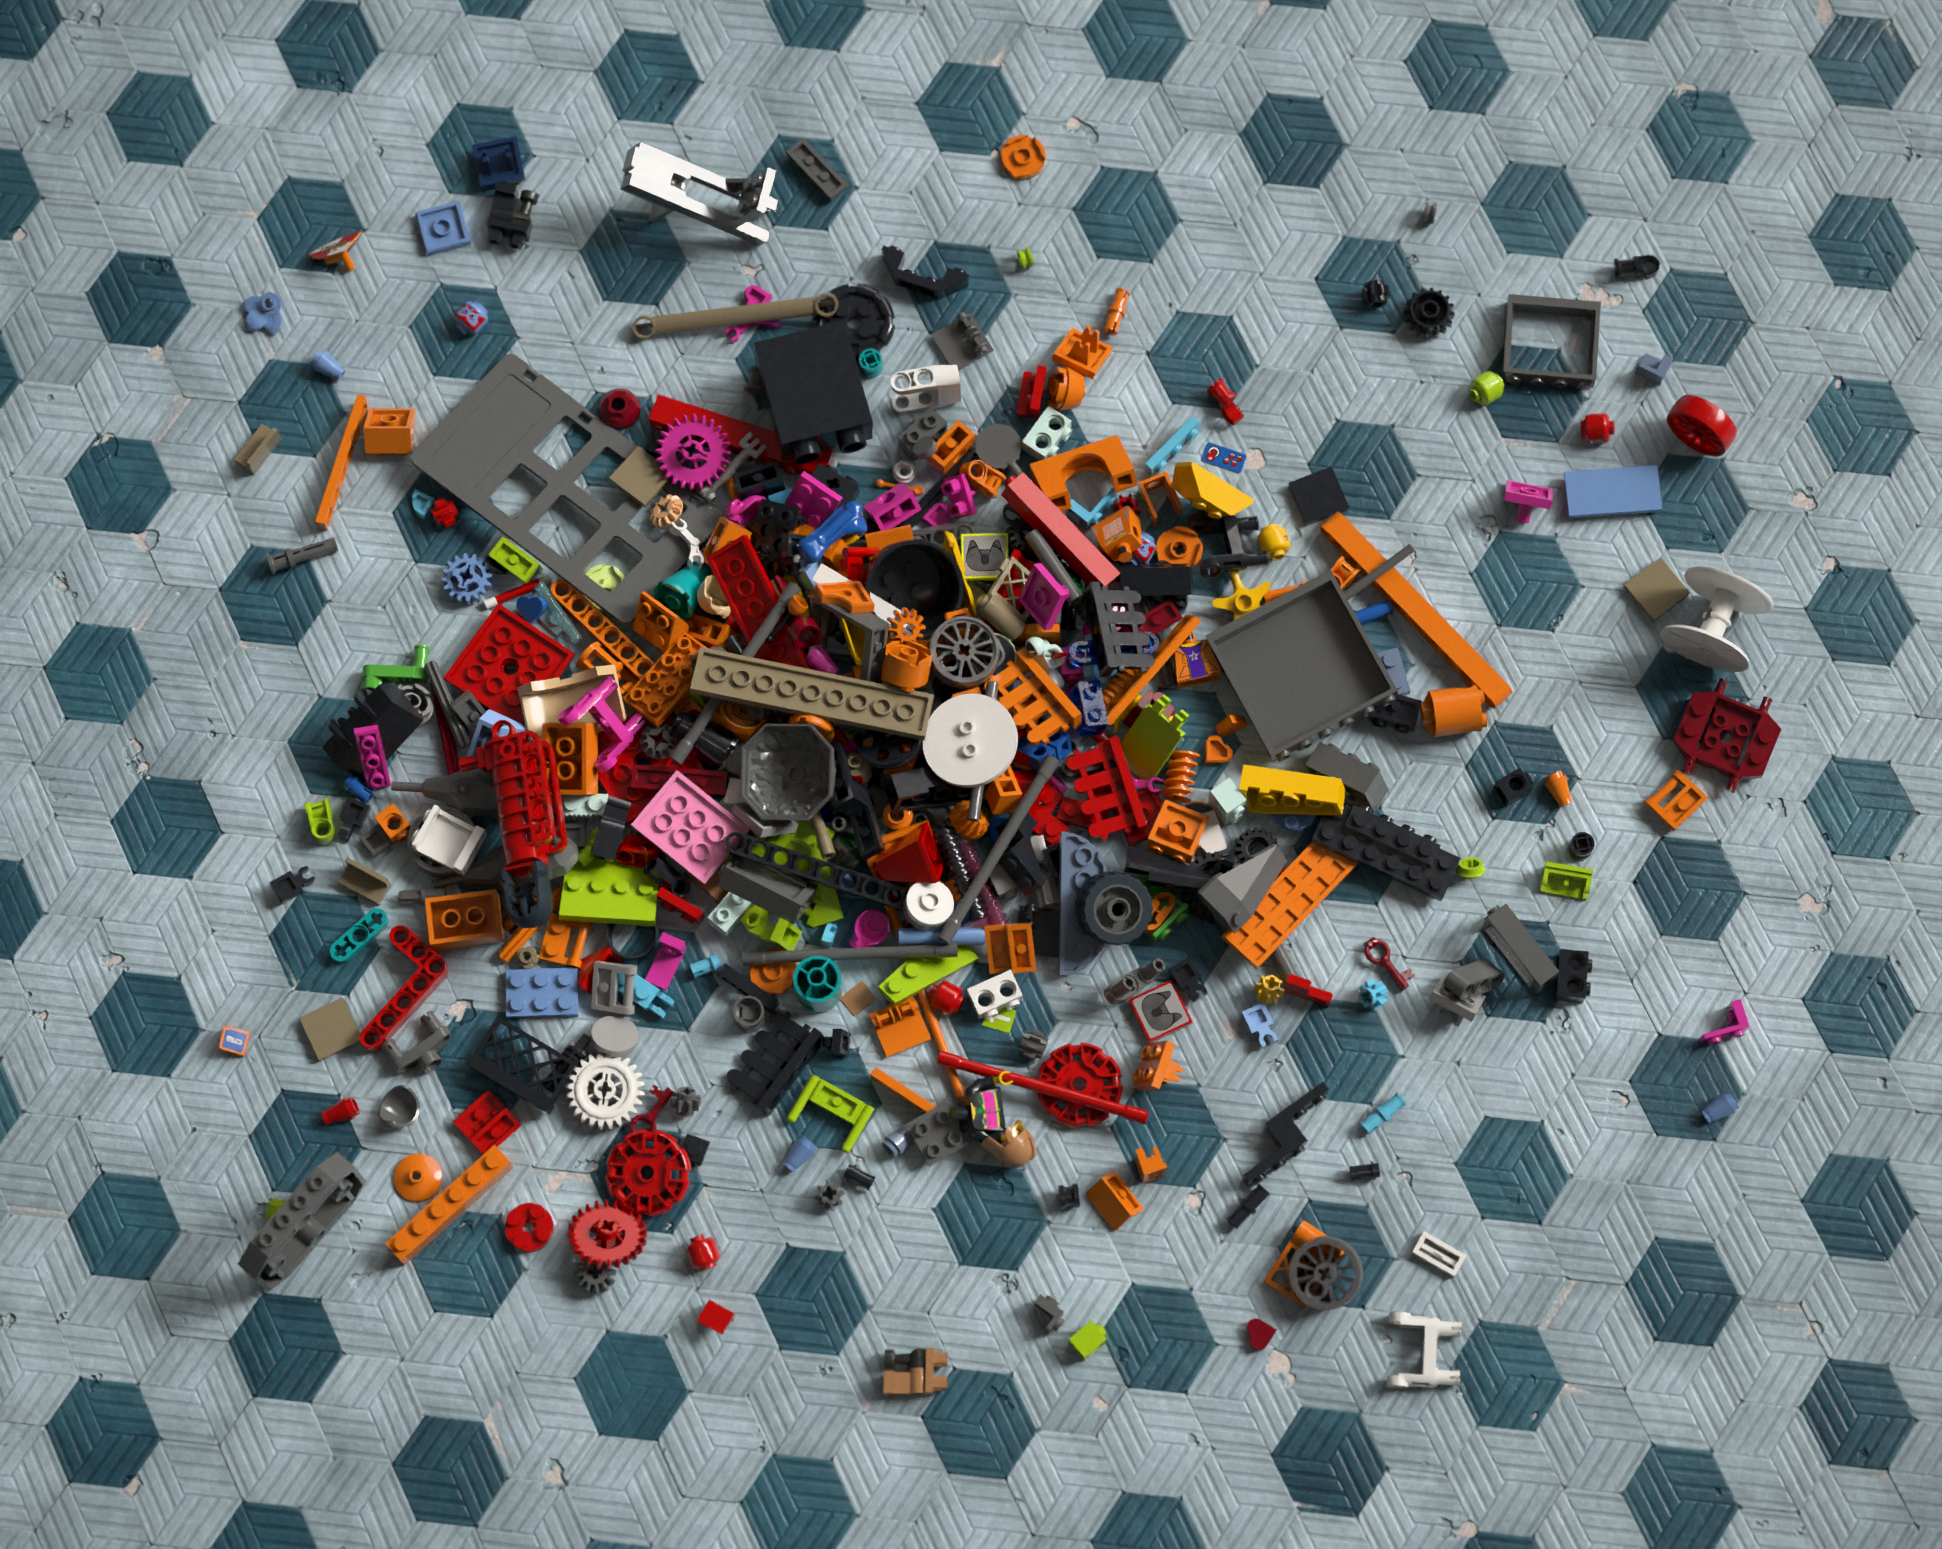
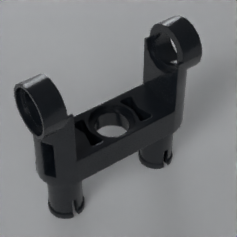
M1198 512L1188 518L1189 528L1195 531V533H1199V535L1222 533L1227 555L1210 556V558L1200 562L1199 569L1203 578L1212 579L1222 572L1244 571L1250 566H1267L1268 556L1266 550L1246 553L1243 550L1239 535L1241 531H1258L1259 522L1257 516L1237 518V516L1232 515L1215 519L1208 517L1205 513ZM1197 522H1204L1203 524L1198 526L1194 525ZM1208 566H1215L1211 569H1205Z

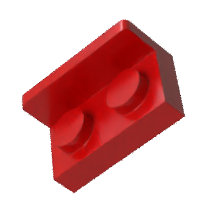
M1037 365L1036 373L1028 371L1023 373L1016 412L1017 416L1039 419L1047 366Z

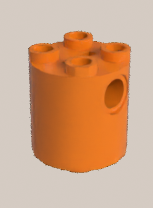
M1476 685L1428 691L1420 707L1422 724L1434 738L1466 732H1481L1482 728L1487 727V717L1485 713H1482L1481 704L1485 703L1484 692L1479 690Z

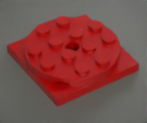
M498 603L446 673L444 680L463 693L469 690L484 709H490L525 725L518 687L529 682L560 678L576 655ZM513 664L517 667V672L512 675H506L504 669L507 665Z
M635 711L628 715L626 720L622 721V724L624 725L637 712ZM669 715L663 723H667L669 726H671V722L673 720L671 715ZM645 719L646 724L633 735V742L618 755L616 764L604 773H600L598 770V780L609 796L631 802L626 825L634 822L658 793L654 791L631 790L633 764L637 765L640 759H648L650 766L705 770L692 751H690L681 765L670 757L661 760L648 757L643 752L640 744L641 733L646 729L647 725H652L647 719ZM604 731L598 733V756L612 743ZM662 733L658 738L651 737L655 740V749L660 743H666L663 740Z

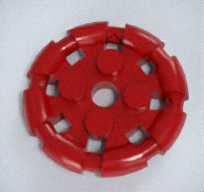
M1080 1042V1045H1071L1070 1043L1055 1049L1049 1054L1050 1058L1041 1064L1036 1078L1047 1083H1056L1055 1085L1075 1090L1072 1085L1074 1080L1083 1079L1087 1086L1084 1090L1078 1092L1101 1097L1116 1103L1120 1102L1123 1093V1086L1120 1084L1122 1074L1116 1061L1112 1056L1108 1057L1102 1052V1048L1089 1043ZM1081 1054L1082 1061L1073 1062L1072 1055ZM1096 1059L1102 1063L1099 1069L1092 1064ZM1057 1063L1063 1066L1059 1072L1054 1069ZM1109 1078L1111 1086H1104L1103 1079ZM1037 1093L1038 1100L1044 1111L1048 1115H1053L1056 1121L1062 1125L1072 1128H1079L1082 1125L1091 1127L1109 1117L1107 1112ZM1060 1101L1067 1106L1063 1111L1057 1107ZM1077 1109H1087V1115L1078 1116Z
M642 1129L624 1136L625 1139L620 1144L616 1143L607 1158L606 1165H608L607 1175H605V1181L612 1198L615 1197L617 1199L618 1205L621 1208H624L627 1212L632 1210L634 1215L648 1214L649 1217L664 1214L670 1211L677 1201L680 1203L689 1188L690 1181H688L689 1171H691V1164L687 1152L677 1144L678 1140L660 1130L649 1132L647 1129ZM647 1141L654 1142L653 1149L646 1148ZM632 1147L635 1153L628 1157L625 1151ZM668 1149L674 1154L670 1159L663 1154ZM618 1166H624L623 1176L617 1175ZM645 1166H651L654 1170V1175L649 1180H645L641 1175V1171ZM672 1170H679V1180L672 1179ZM626 1186L632 1191L628 1196L622 1191ZM667 1189L671 1195L663 1199L660 1194L664 1193ZM649 1197V1205L642 1204L641 1198Z

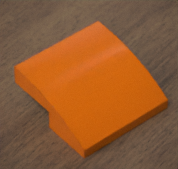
M1031 923L985 925L984 930L990 974L1004 973L1008 970H1011L1012 973L1037 971Z

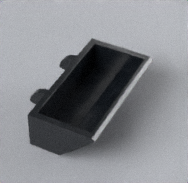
M394 682L380 684L373 691L365 689L362 692L364 696L359 691H356L353 699L359 707L357 709L350 707L347 710L350 717L348 719L340 717L337 720L338 723L334 719L328 722V728L333 736L322 748L337 766L365 782L354 728L378 725L387 761L424 721L423 717Z

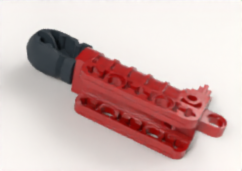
M499 720L492 727L493 739L484 743L483 746L477 747V754L460 758L459 766L462 772L480 768L486 773L491 772L493 774L506 867L500 870L501 882L504 884L502 892L505 910L509 919L515 925L521 928H535L548 920L553 907L550 881L547 878L549 875L548 856L563 852L568 842L553 746L547 741L541 740L540 736L535 732L528 730L516 733L515 727L510 722ZM503 726H508V735L499 737V729ZM528 737L535 740L534 742L525 743L528 741ZM546 768H550L551 775L549 778L547 777ZM553 813H556L558 816L557 822L555 824ZM555 833L556 837L561 840V842L557 843V847L551 844L554 841ZM532 873L535 879V889L531 883L522 884L517 893L518 884L515 877H528Z

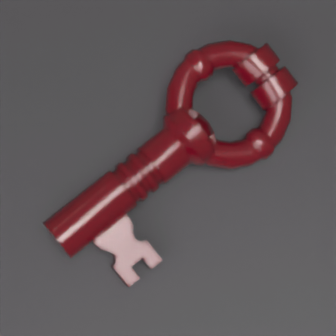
M1375 937L1364 943L1366 959L1373 964L1383 966L1401 991L1406 990L1409 987L1406 981L1415 976L1414 973H1410L1412 970L1409 968L1402 974L1396 970L1390 961L1391 952L1389 945L1385 941ZM1377 945L1382 946V949L1385 951V955L1379 959L1374 958L1370 954V950Z
M653 1085L654 1090L650 1089L648 1092L652 1095L655 1094L658 1100L648 1113L638 1114L631 1119L629 1133L637 1131L635 1125L640 1120L650 1124L651 1129L649 1132H655L657 1129L655 1119L673 1096L674 1091L668 1087L664 1091L658 1090V1087Z

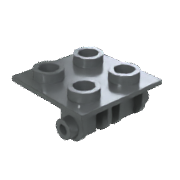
M965 312L960 313L957 316L958 320L931 334L948 364L957 365L958 370L994 351L971 313L966 315Z
M948 1100L906 1124L928 1166L935 1164L971 1143L966 1132L960 1130L959 1121L950 1120L949 1109L951 1105Z

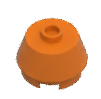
M1055 366V374L1050 373L1047 381L1046 392H1050V400L1046 402L1047 406L1049 405L1056 411L1078 408L1086 391L1083 375L1067 366Z

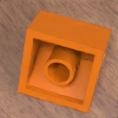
M369 408L363 428L365 453H372L376 456L385 453H395L399 456L412 453L415 439V408Z

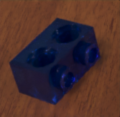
M1100 680L1077 682L1070 691V698L1082 716V724L1077 727L1078 737L1101 735L1109 725Z

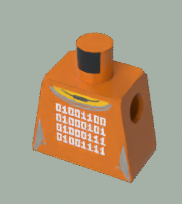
M1128 505L1090 527L1102 549L1113 561H1130L1132 559V552L1142 545L1140 518Z

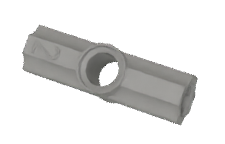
M1043 835L1032 836L1031 844L1039 867L1045 868L1048 871V874L1043 877L1044 884L1036 890L1040 909L1054 908L1059 905V896L1054 876L1042 852L1046 848Z

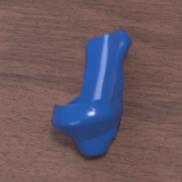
M848 501L837 508L819 528L798 542L797 551L800 557L809 564L816 563L821 560L823 553L843 535L857 534L859 537L864 535L867 531V524L862 516V505L859 502Z

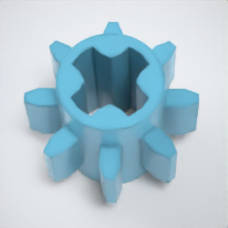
M1370 979L1359 987L1358 998L1365 1008L1371 1006L1373 1010L1381 1008L1382 1004L1388 1002L1386 999L1388 990L1382 984V981L1375 983L1374 979Z

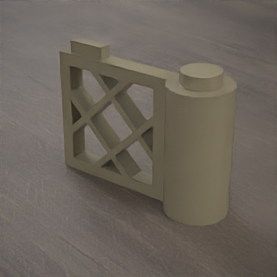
M1006 557L998 568L1000 574L988 594H982L977 599L975 605H977V613L1005 637L1009 638L1010 641H1013L1024 630L1025 621L1030 613L1025 607L1022 614L1016 609L1015 600H1018L1019 596L1014 597L1012 584L1020 583L1022 592L1030 571L1014 557L1009 559ZM1012 566L1017 570L1019 580H1011L1009 570ZM1000 585H1006L1008 598H1003L997 593Z

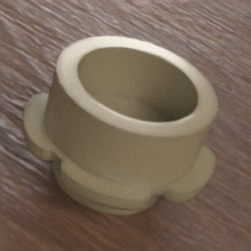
M527 946V948L521 947L516 952V964L523 967V969H531L538 963L539 955L536 954L535 948Z

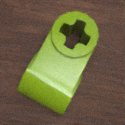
M325 797L323 801L315 803L305 802L306 814L314 838L321 845L331 844L336 838L329 798ZM323 828H328V829H329V831H328V833H327L326 835H324V836L318 835V833H319V831H320L321 829H323Z

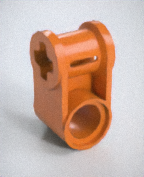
M981 460L966 462L962 464L959 470V475L966 474L969 485L992 499L997 498V491L1001 483L1006 480V476L1003 473L993 469ZM972 466H973V467L975 468V470H976V475H975V477L971 474V467H972Z
M1341 556L1330 569L1342 591L1350 586L1361 572L1359 568L1355 569L1346 562L1344 556Z

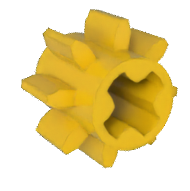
M1262 975L1253 989L1258 992L1256 999L1264 1002L1265 1005L1273 1002L1277 1004L1285 989L1280 988L1282 980L1273 975L1266 977Z

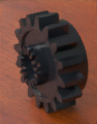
M1432 287L1427 291L1421 288L1419 294L1413 292L1412 299H1407L1406 301L1407 307L1404 308L1403 313L1407 315L1405 316V323H1410L1409 330L1416 329V336L1425 333V339H1428L1429 334H1433L1437 338L1438 331L1445 334L1446 327L1452 326L1453 321L1451 319H1454L1455 312L1452 311L1454 304L1448 302L1450 297L1442 295V290L1434 291ZM1424 311H1433L1434 315H1427Z

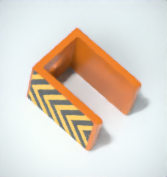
M1167 472L1138 482V495L1153 527L1157 526L1158 517L1148 497V491L1164 485L1177 516L1180 517L1182 515L1181 502L1175 489L1171 487L1172 482Z

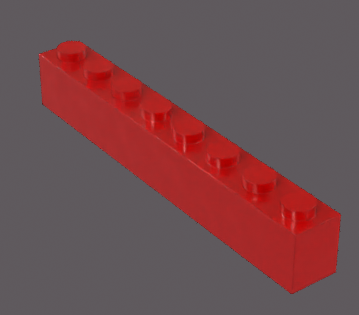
M660 394L657 395L649 416L650 427L653 430L669 432L667 424L675 427V418L682 423L683 415H686L689 421H691L693 414H696L698 421L705 415L706 424L711 419H714L713 428L719 425L722 426L719 434L727 433V437L723 442L731 443L725 450L737 455L744 449L738 443L747 433L751 432L754 435L748 440L750 444L756 438L760 440L755 447L756 450L763 444L767 447L757 458L762 460L761 464L765 465L777 461L779 468L792 476L801 475L804 471L812 475L819 463L823 466H831L834 459L833 450L829 449L821 451V458L809 464H795L794 458L782 461L774 431ZM691 436L692 440L699 443L705 440L700 436ZM706 442L702 447L708 448L709 444ZM750 455L745 461L752 462L755 459Z

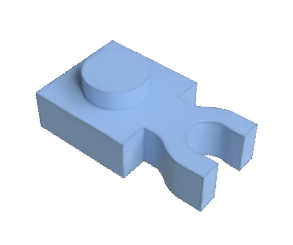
M1264 1002L1242 1011L1241 1014L1251 1035L1258 1033L1261 1049L1266 1047V1043L1263 1040L1266 1036L1271 1037L1273 1043L1278 1042L1277 1035L1269 1029L1274 1023Z

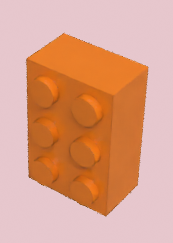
M560 722L542 723V740L547 741L554 748L561 794H598V769L595 767V763L598 760V723L572 722L567 726H563ZM546 768L547 777L549 778L551 775L550 768Z
M496 889L425 898L429 943L434 951L504 942L500 898Z

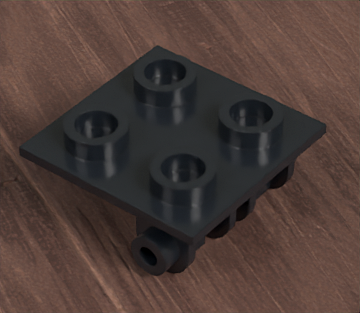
M1031 903L1026 904V906L1019 905L1017 923H1031L1035 955L1058 958L1059 910L1040 909Z

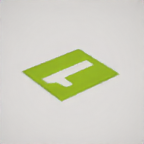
M1004 1008L998 1011L997 1016L989 1020L984 1018L982 1025L1010 1033L1016 1011Z

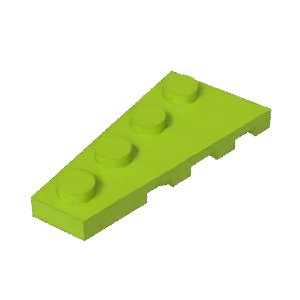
M958 945V957L909 958L880 984L877 990L896 1006L920 993L924 988L930 985L933 986L950 974L953 975L960 971L961 968L977 962L979 957L967 945Z

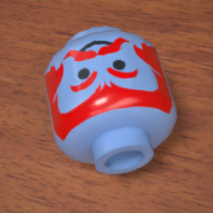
M477 301L465 302L454 315L457 323L455 325L456 329L463 335L467 333L470 335L478 334L488 323V311Z
M1141 531L1142 545L1132 552V559L1126 562L1127 564L1143 565L1149 563L1156 551L1155 539L1152 536Z

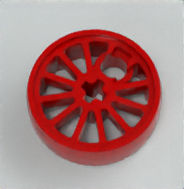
M1681 396L1667 415V424L1674 435L1688 447L1707 456H1722L1729 449L1737 435L1736 426L1730 417L1713 403L1698 396Z

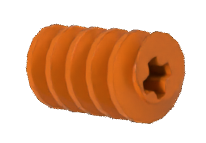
M1187 750L1173 751L1169 757L1171 761L1168 762L1170 770L1166 771L1168 779L1164 781L1166 788L1162 792L1165 797L1176 802L1186 803L1191 801L1185 795L1193 794V790L1187 788V786L1194 785L1195 783L1189 777L1196 776V772L1190 770V768L1198 767V763L1192 761V759L1200 757L1198 753Z

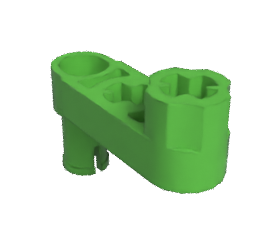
M414 646V663L412 666L364 665L361 690L368 689L373 691L383 682L427 683L429 677L424 665L428 663L429 646Z

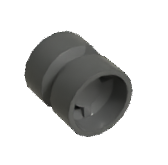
M743 996L734 1004L733 1016L740 1030L746 1033H754L763 1027L766 1018L764 1007L759 999L753 996Z

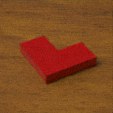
M1288 974L1284 993L1326 1007L1330 1006L1332 993L1312 987L1311 980Z

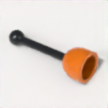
M794 595L789 600V613L772 633L768 635L765 640L766 643L771 644L774 641V636L792 615L800 616L808 609L809 606L804 599Z

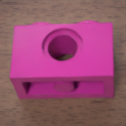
M902 482L863 506L867 516L874 522L879 531L892 529L922 510L913 492Z

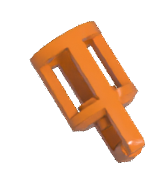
M599 641L592 643L577 660L576 666L580 670L593 668L592 663L597 657L601 658L607 665H615L618 682L621 677L627 681L626 684L620 687L621 696H625L638 682L624 668L622 662H617L603 650V645Z

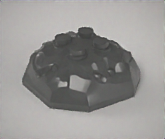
M764 724L742 747L740 796L762 820H810L833 797L837 772L834 748L812 724Z

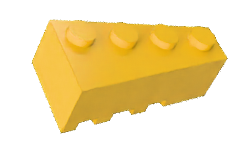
M1244 764L1239 786L1240 792L1246 799V806L1250 814L1342 815L1346 794L1345 787L1340 778Z

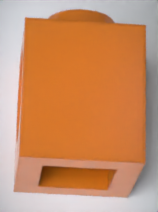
M394 803L374 816L393 844L396 842L401 843L408 838L411 826ZM392 822H401V825L398 829H389V826Z

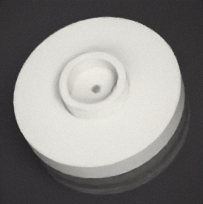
M940 882L915 883L910 888L903 903L904 915L908 922L915 928L923 931H934L941 928L949 919L954 907L951 892Z

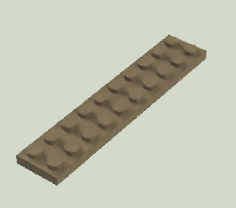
M704 647L699 649L690 686V693L791 714L815 715L835 723L925 741L934 695L919 691L906 692L899 687Z

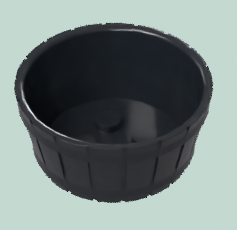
M905 540L884 547L868 563L862 585L869 596L871 592L899 610H902L903 607H906L908 611L914 609L917 611V616L921 615L923 617V621L920 624L925 625L926 629L920 630L919 633L923 634L924 638L917 637L916 640L930 638L934 631L945 622V613L960 610L963 601L962 596H964L963 576L959 565L956 564V560L941 546L924 540ZM874 611V612H870V613L876 615L877 617H879V616L876 614L875 611Z

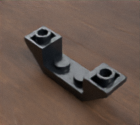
M883 245L882 258L896 286L937 300L969 286V274L960 268H947L942 283H939L938 280L932 277L924 278L918 276L916 272L909 269L902 270L905 263V252H902L896 246L887 247Z

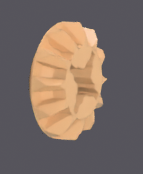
M671 494L667 495L666 498L661 497L660 501L655 503V508L650 510L652 515L649 519L657 528H666L672 522H675L683 509L682 500L678 496Z

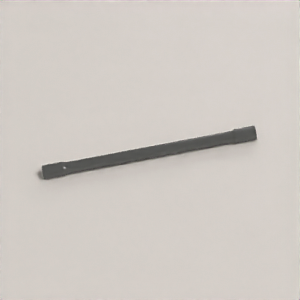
M793 582L787 584L777 603L741 655L755 656L788 608L789 600L801 591L799 586ZM711 697L685 737L680 740L669 756L673 761L680 765L683 763L692 750L694 743L724 701L723 699Z
M1047 754L1030 787L952 916L947 920L937 936L943 942L950 944L959 930L961 922L1046 781L1050 779L1060 761L1055 757Z
M937 943L934 945L742 951V965L801 962L810 956L820 955L830 958L832 961L917 957L948 958L958 957V944Z

